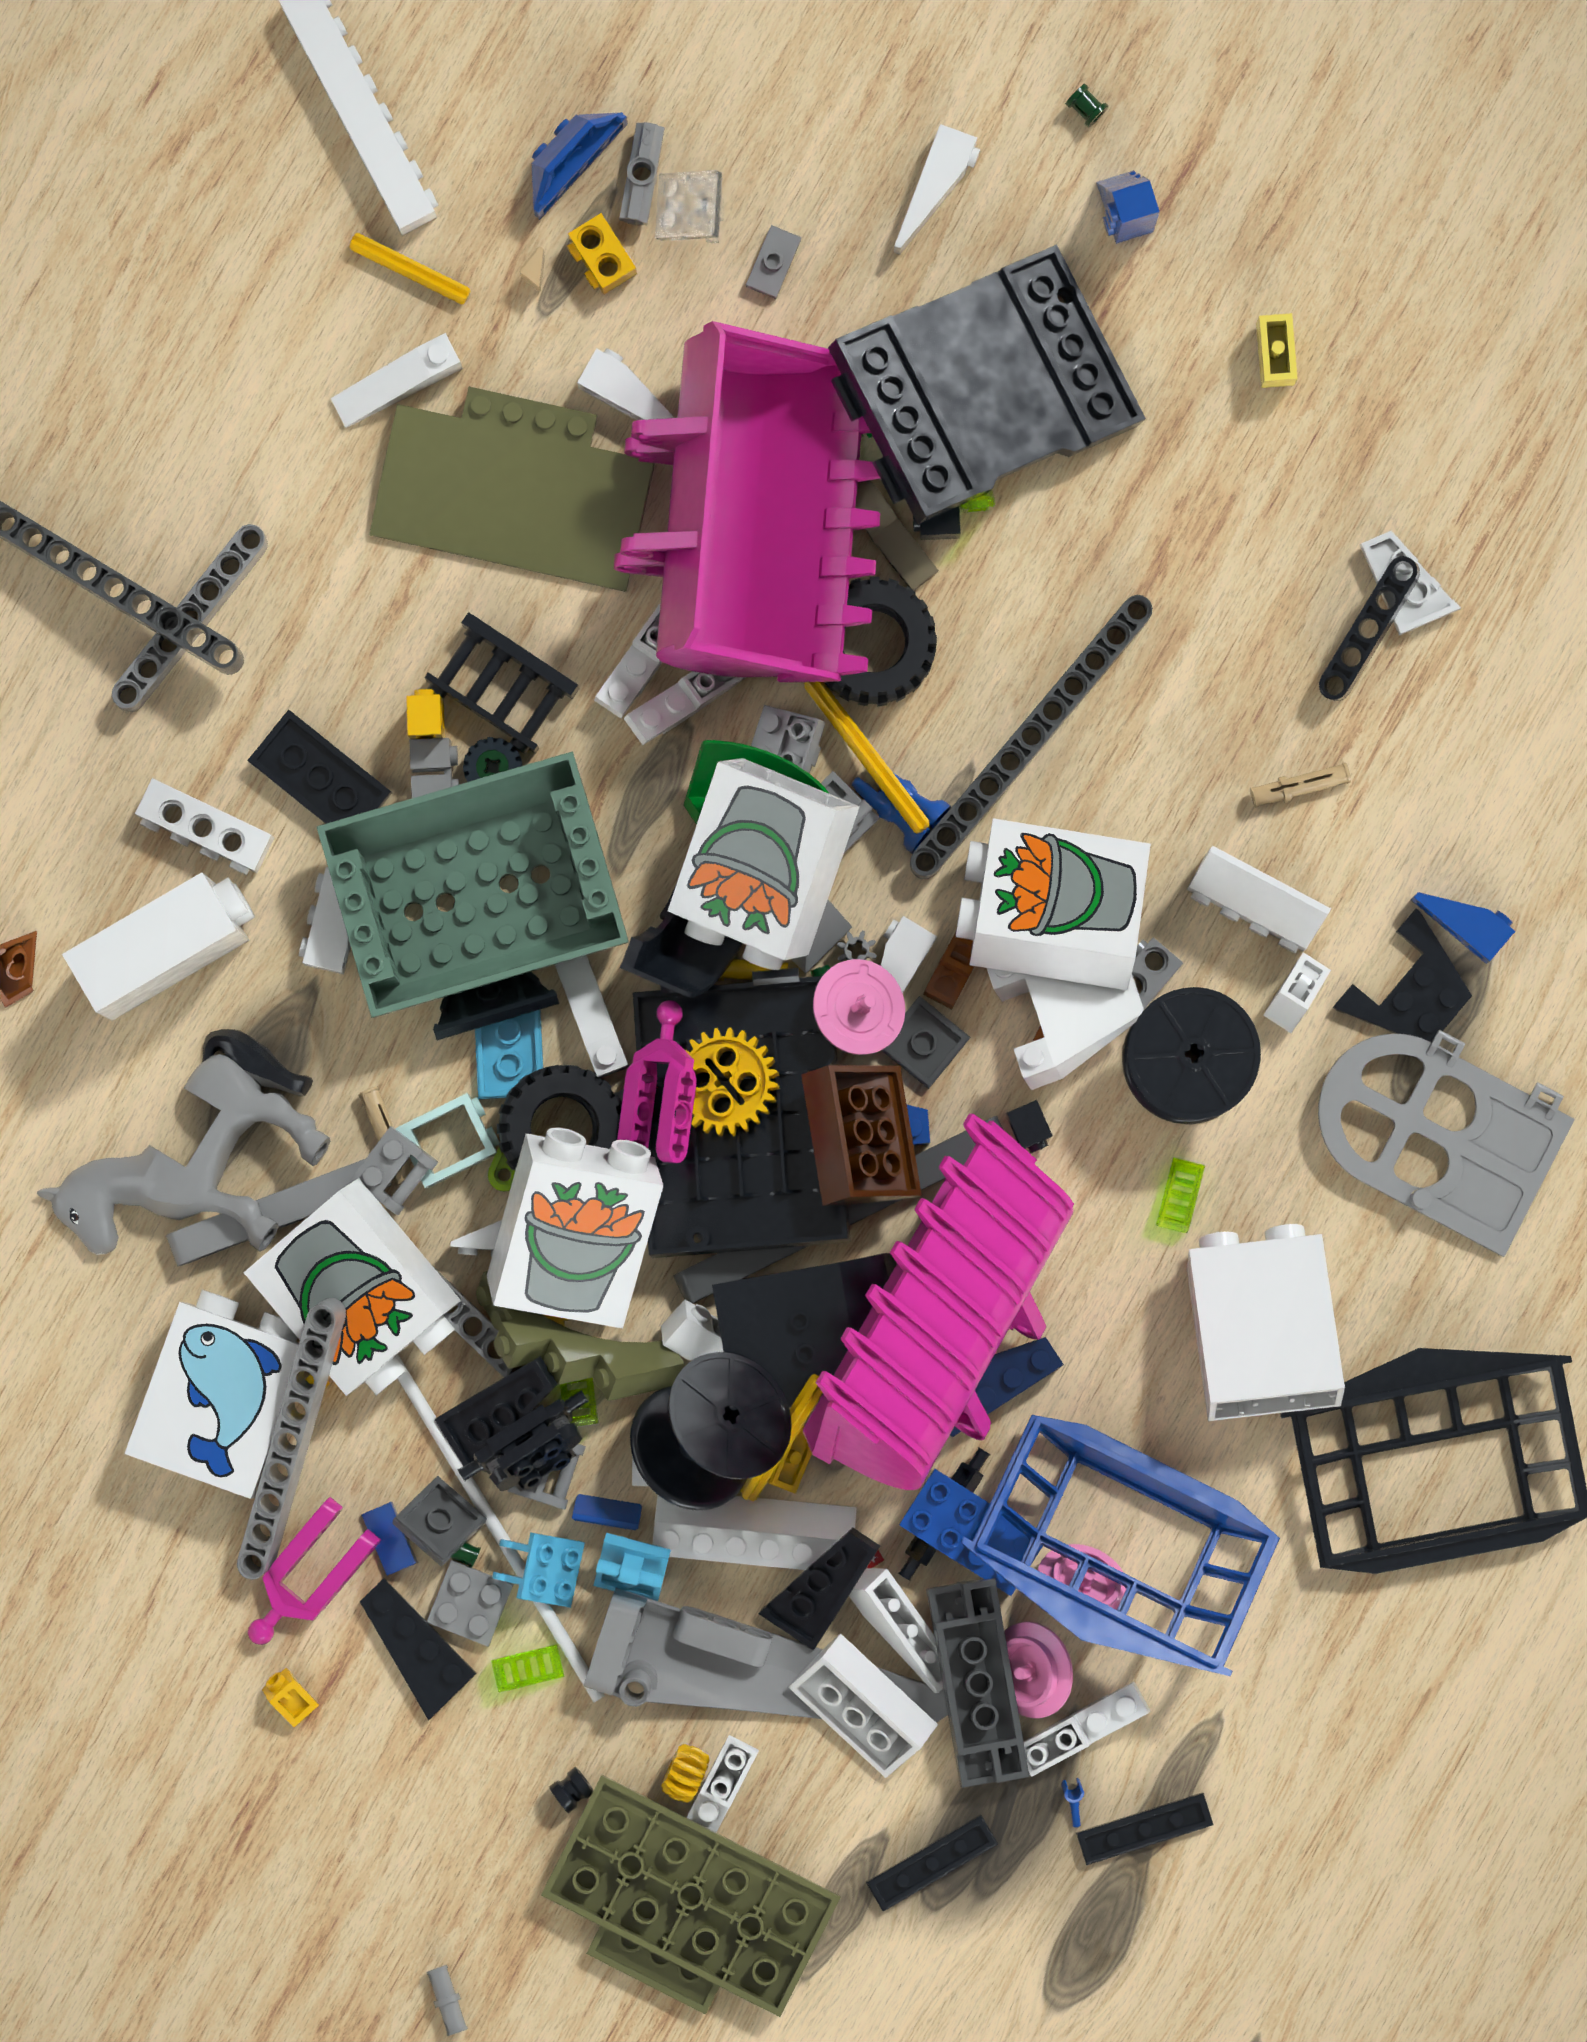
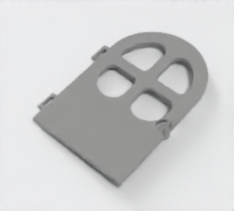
M1441 1030L1437 1031L1432 1043L1412 1035L1384 1034L1371 1037L1352 1046L1331 1067L1323 1082L1319 1096L1318 1119L1320 1131L1332 1157L1347 1173L1359 1181L1505 1257L1575 1120L1557 1110L1564 1096L1539 1082L1536 1083L1532 1093L1529 1095L1459 1058L1465 1043ZM1442 1039L1455 1045L1453 1052L1439 1046ZM1402 1054L1419 1059L1424 1069L1409 1100L1405 1104H1399L1364 1085L1362 1082V1071L1368 1062L1385 1055ZM1444 1075L1463 1082L1471 1089L1474 1095L1475 1115L1472 1122L1460 1131H1450L1427 1119L1423 1114L1424 1107L1437 1081ZM1540 1092L1554 1098L1551 1105L1538 1099ZM1352 1100L1358 1101L1385 1115L1394 1123L1391 1135L1379 1158L1374 1162L1362 1159L1350 1146L1341 1125V1112L1343 1107ZM1413 1133H1418L1442 1146L1448 1157V1167L1444 1176L1438 1182L1424 1188L1408 1184L1399 1179L1394 1172V1165L1409 1136Z

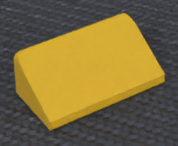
M804 1425L767 1482L794 1494L797 1492L812 1455L803 1433Z

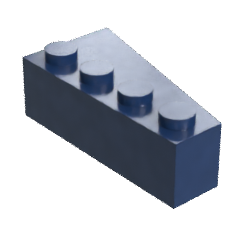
M1043 1337L1039 1340L996 1353L978 1383L975 1392L988 1415L1064 1364L1048 1339ZM954 1426L950 1436L954 1437L961 1431Z

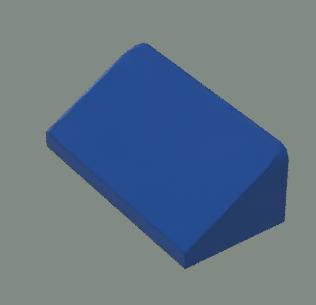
M579 1494L576 1497L572 1519L636 1531L639 1529L642 1505Z
M392 1501L361 1514L367 1529L381 1539L375 1549L387 1576L418 1563L407 1536L392 1524L393 1519L398 1515Z

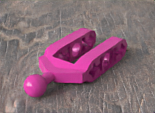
M672 1000L662 1002L657 1009V1018L661 1023L660 1039H655L635 1052L633 1063L627 1069L617 1140L633 1141L648 1148L657 1085V1063L669 1064L664 1081L656 1153L662 1162L680 1163L686 1157L696 1090V1074L693 1070L694 1059L676 1041H673L674 1027L681 1021L683 1012L681 1006Z
M329 1497L319 1507L262 1577L272 1609L263 1619L254 1620L248 1627V1636L253 1643L264 1645L270 1642L274 1635L273 1627L282 1616L315 1620L380 1543L381 1539L367 1529L306 1602L283 1584V1580L342 1511L343 1507L332 1497Z

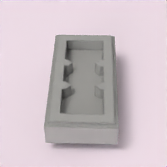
M771 225L746 287L777 299L801 242V237Z

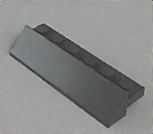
M995 1578L962 1581L926 1589L960 1787L964 1788L991 1782L1000 1783L1030 1777Z

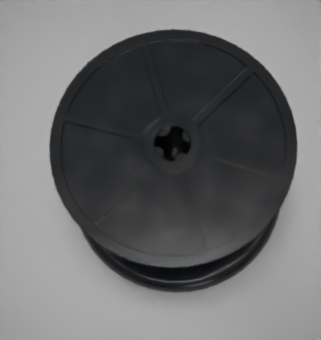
M1201 987L1173 990L1150 1003L1138 1017L1136 1023L1130 1027L1125 1038L1122 1053L1124 1076L1129 1089L1137 1101L1155 1116L1179 1124L1206 1122L1217 1118L1235 1107L1252 1088L1258 1075L1261 1061L1259 1036L1254 1023L1246 1011L1225 994ZM1189 1050L1191 1055H1197V1059L1194 1062L1191 1061V1058L1185 1057V1053Z
M714 1352L699 1356L689 1362L679 1372L672 1386L654 1392L639 1406L633 1418L630 1431V1446L634 1463L646 1484L669 1503L689 1510H709L720 1507L732 1500L740 1492L747 1478H753L767 1472L783 1457L791 1436L790 1409L778 1383L756 1362L741 1355L727 1352Z

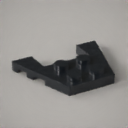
M1416 908L1396 932L1422 954L1380 1005L1376 1004L1352 984L1333 1008L1341 1013H1346L1369 1024L1389 1030V1032L1394 1034L1412 1035L1432 1043L1437 1031H1443L1472 997V994L1423 915Z

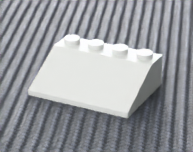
M1214 846L1205 854L1187 888L1188 891L1192 892L1191 898L1205 906H1209L1210 902L1222 908L1220 914L1235 922H1238L1239 918L1251 924L1250 930L1266 938L1268 934L1279 938L1278 944L1293 953H1296L1298 949L1301 951L1307 949L1331 908Z

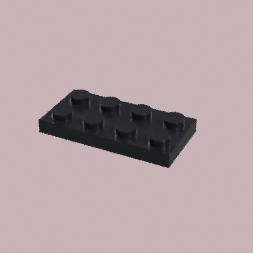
M290 710L284 714L247 760L325 824L378 809L392 794L388 788Z

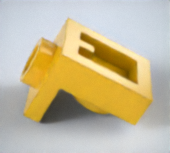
M288 1668L273 1674L262 1689L269 1703L293 1727L297 1726L319 1706L309 1692L294 1678Z

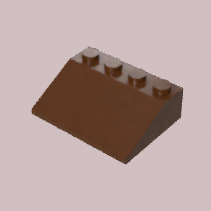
M828 1065L802 1074L823 1206L853 1205L922 1196L900 1066Z

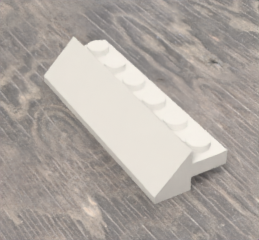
M657 1495L652 1545L670 1549L669 1557L806 1570L852 1527L855 1528L857 1507L757 1498V1500L751 1501L749 1499L745 1500L742 1496H735L726 1504L714 1509L689 1510L673 1505Z

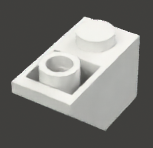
M684 1299L661 1325L663 1345L689 1361L708 1353L724 1352L718 1318L711 1315L702 1305H694Z

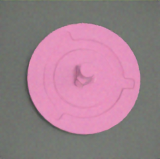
M852 959L836 964L821 977L814 992L813 1012L819 1030L832 1045L850 1054L867 1055L886 1048L896 1039L904 1023L905 1001L899 984L886 969L871 961Z
M1069 1544V1546L1123 1572L1120 1566L1104 1552L1086 1545ZM1050 1551L1042 1559L1038 1571L1069 1586L1078 1564L1054 1551ZM1088 1569L1078 1591L1117 1610L1126 1588Z
M1021 1622L1008 1627L1004 1632L1018 1713L1029 1718H1044L1056 1713L1067 1701L1073 1683L1072 1663L1065 1645L1053 1631L1035 1622Z

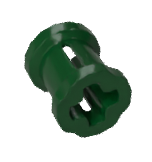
M1083 84L1071 95L1065 104L1069 108L1073 107L1086 120L1085 125L1089 128L1106 112L1109 106L1098 101L1088 91L1089 87Z

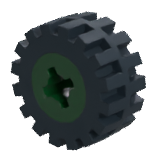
M487 737V739L477 741L475 745L468 749L469 751L464 757L463 772L466 781L470 782L521 767L523 763L519 752L510 742L501 738Z

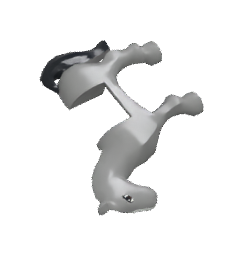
M221 1029L210 1032L204 1041L202 1063L191 1074L184 1089L221 1111L186 1167L149 1145L142 1154L137 1156L91 1161L72 1171L65 1178L61 1186L41 1189L37 1191V1195L52 1202V1208L57 1218L80 1238L90 1252L96 1255L107 1254L116 1248L118 1234L113 1220L115 1204L141 1206L159 1216L175 1220H182L201 1212L226 1214L235 1218L247 1231L250 1245L261 1252L266 1249L274 1238L278 1229V1223L271 1218L263 1216L259 1203L249 1196L226 1194L218 1191L217 1186L239 1137L255 1122L263 1121L284 1129L298 1144L301 1158L312 1166L318 1164L328 1150L331 1142L330 1137L316 1130L315 1120L311 1116L295 1111L282 1094H263L261 1092V1086L280 1089L298 1096H306L312 1087L313 1080L309 1076L298 1075L287 1070L267 1047L240 1030ZM217 1051H222V1052L224 1053V1055H214V1054H215V1052H217Z

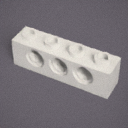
M153 778L135 812L138 817L142 818L140 825L157 833L161 827L172 833L170 839L188 847L190 842L202 847L199 853L216 861L219 856H222L231 861L229 867L245 875L248 874L249 870L258 873L274 840L271 834ZM173 806L180 807L182 810L181 819L176 823L167 822L165 818L166 811ZM203 820L210 821L212 825L210 834L206 837H198L195 833L197 823ZM237 834L242 840L240 848L233 852L227 851L225 848L226 838Z

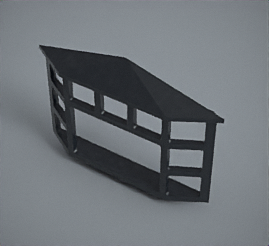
M1417 1348L1344 1382L1345 1389L1341 1406L1280 1413L1281 1419L1287 1417L1292 1419L1320 1568L1372 1574L1389 1572L1543 1542L1586 1519L1587 1487L1563 1364L1572 1362L1571 1356ZM1548 1371L1556 1408L1516 1415L1508 1378L1515 1375ZM1497 1379L1504 1417L1464 1425L1456 1388L1461 1385ZM1444 1389L1446 1391L1452 1427L1412 1435L1410 1433L1404 1398L1410 1395ZM1392 1399L1400 1432L1399 1438L1359 1445L1352 1408L1358 1405ZM1340 1409L1348 1447L1314 1456L1306 1421L1307 1417ZM1558 1420L1565 1458L1526 1464L1523 1458L1518 1426ZM1502 1428L1507 1429L1523 1515L1378 1543L1361 1459L1363 1455ZM1350 1458L1357 1496L1324 1505L1322 1503L1316 1467ZM1567 1469L1569 1471L1575 1507L1535 1513L1527 1476L1534 1473ZM1359 1507L1366 1535V1546L1333 1554L1325 1517L1329 1514Z

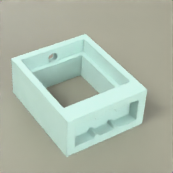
M466 1093L396 1128V1130L421 1148L413 1130L463 1105L470 1116L485 1149L435 1174L433 1170L429 1169L421 1179L426 1189L497 1153L495 1147L500 1142L492 1126L486 1129L480 1118L486 1114L478 1097L471 1099L470 1095ZM411 1155L410 1159L415 1166L418 1160Z

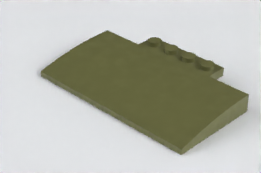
M470 386L468 387L462 418L397 404L369 535L626 592L630 573L619 572L613 568L614 556L616 553H620L622 538L633 537L634 533H640L655 463L640 462L639 458L627 456L626 454L591 447L598 418L596 414Z
M601 1775L541 1896L600 1925L586 1954L705 2015L719 1987H722L781 2017L841 1898L840 1895L604 1775Z

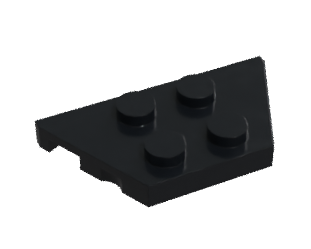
M524 973L444 997L440 1005L441 1016L439 1022L434 1024L433 1027L434 1034L438 1041L557 1005L559 1000L556 991L553 989L549 991L541 984L540 979L534 973Z

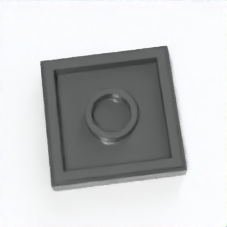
M919 996L905 1013L903 1026L896 1039L881 1051L929 1089L971 1037Z
M437 1476L393 1519L392 1524L442 1567L486 1523L487 1518Z

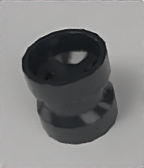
M577 1767L571 1769L564 1780L556 1781L549 1786L552 1794L567 1813L575 1809L577 1802L582 1798L588 1799L591 1797L594 1791Z

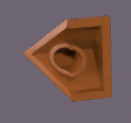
M37 931L0 944V1001L5 1008L34 991L32 984Z

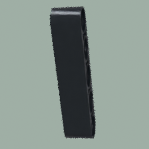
M1399 556L1393 559L1321 676L1319 689L1325 698L1341 701L1352 691L1419 580L1420 568L1413 559ZM1402 563H1409L1413 568L1412 576L1406 581H1400L1396 577V568ZM1390 591L1395 595V604L1392 608L1384 610L1379 606L1378 599L1382 593ZM1367 620H1374L1378 625V632L1372 638H1365L1361 632L1362 624ZM1356 648L1361 654L1360 662L1355 666L1349 667L1344 661V655L1347 650ZM1338 676L1343 680V690L1337 695H1331L1327 690V683L1332 677Z

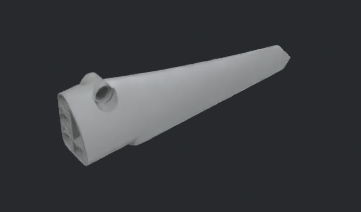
M616 1588L600 1632L584 1687L619 1697L625 1704L633 1707L641 1706L645 1702L822 1719L788 1687L823 1649L816 1647L813 1651L801 1642L689 1606H683L680 1609ZM878 1668L936 1723L948 1715L944 1689L939 1693H934L924 1682ZM638 1682L644 1687V1691L638 1694L633 1693L629 1690L627 1684Z

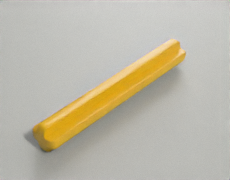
M356 233L352 237L349 245L352 251L459 304H464L470 295L469 287L360 233Z

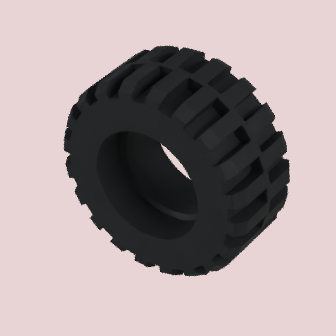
M870 577L869 580L862 581L860 578L852 580L851 584H849L847 605L869 608L872 611L882 612L894 618L904 633V651L898 662L887 670L841 676V681L825 682V684L831 691L835 690L839 693L840 697L846 701L852 700L862 706L877 704L878 707L885 706L887 703L895 700L898 702L904 699L910 692H914L931 670L937 646L933 616L930 615L928 606L923 599L920 600L915 595V591L907 586L905 588L899 585V581L890 578L889 581L880 580V577Z
M574 1065L548 1066L536 1070L519 1080L506 1095L507 1098L499 1110L500 1119L499 1124H497V1134H499L500 1138L499 1147L501 1153H504L509 1167L516 1171L525 1134H531V1121L534 1113L541 1104L555 1097L571 1098L583 1105L591 1117L593 1127L591 1140L588 1145L611 1149L612 1142L616 1141L618 1137L621 1115L620 1105L622 1104L619 1096L615 1095L610 1089L612 1086L606 1080H601L597 1077L596 1073Z

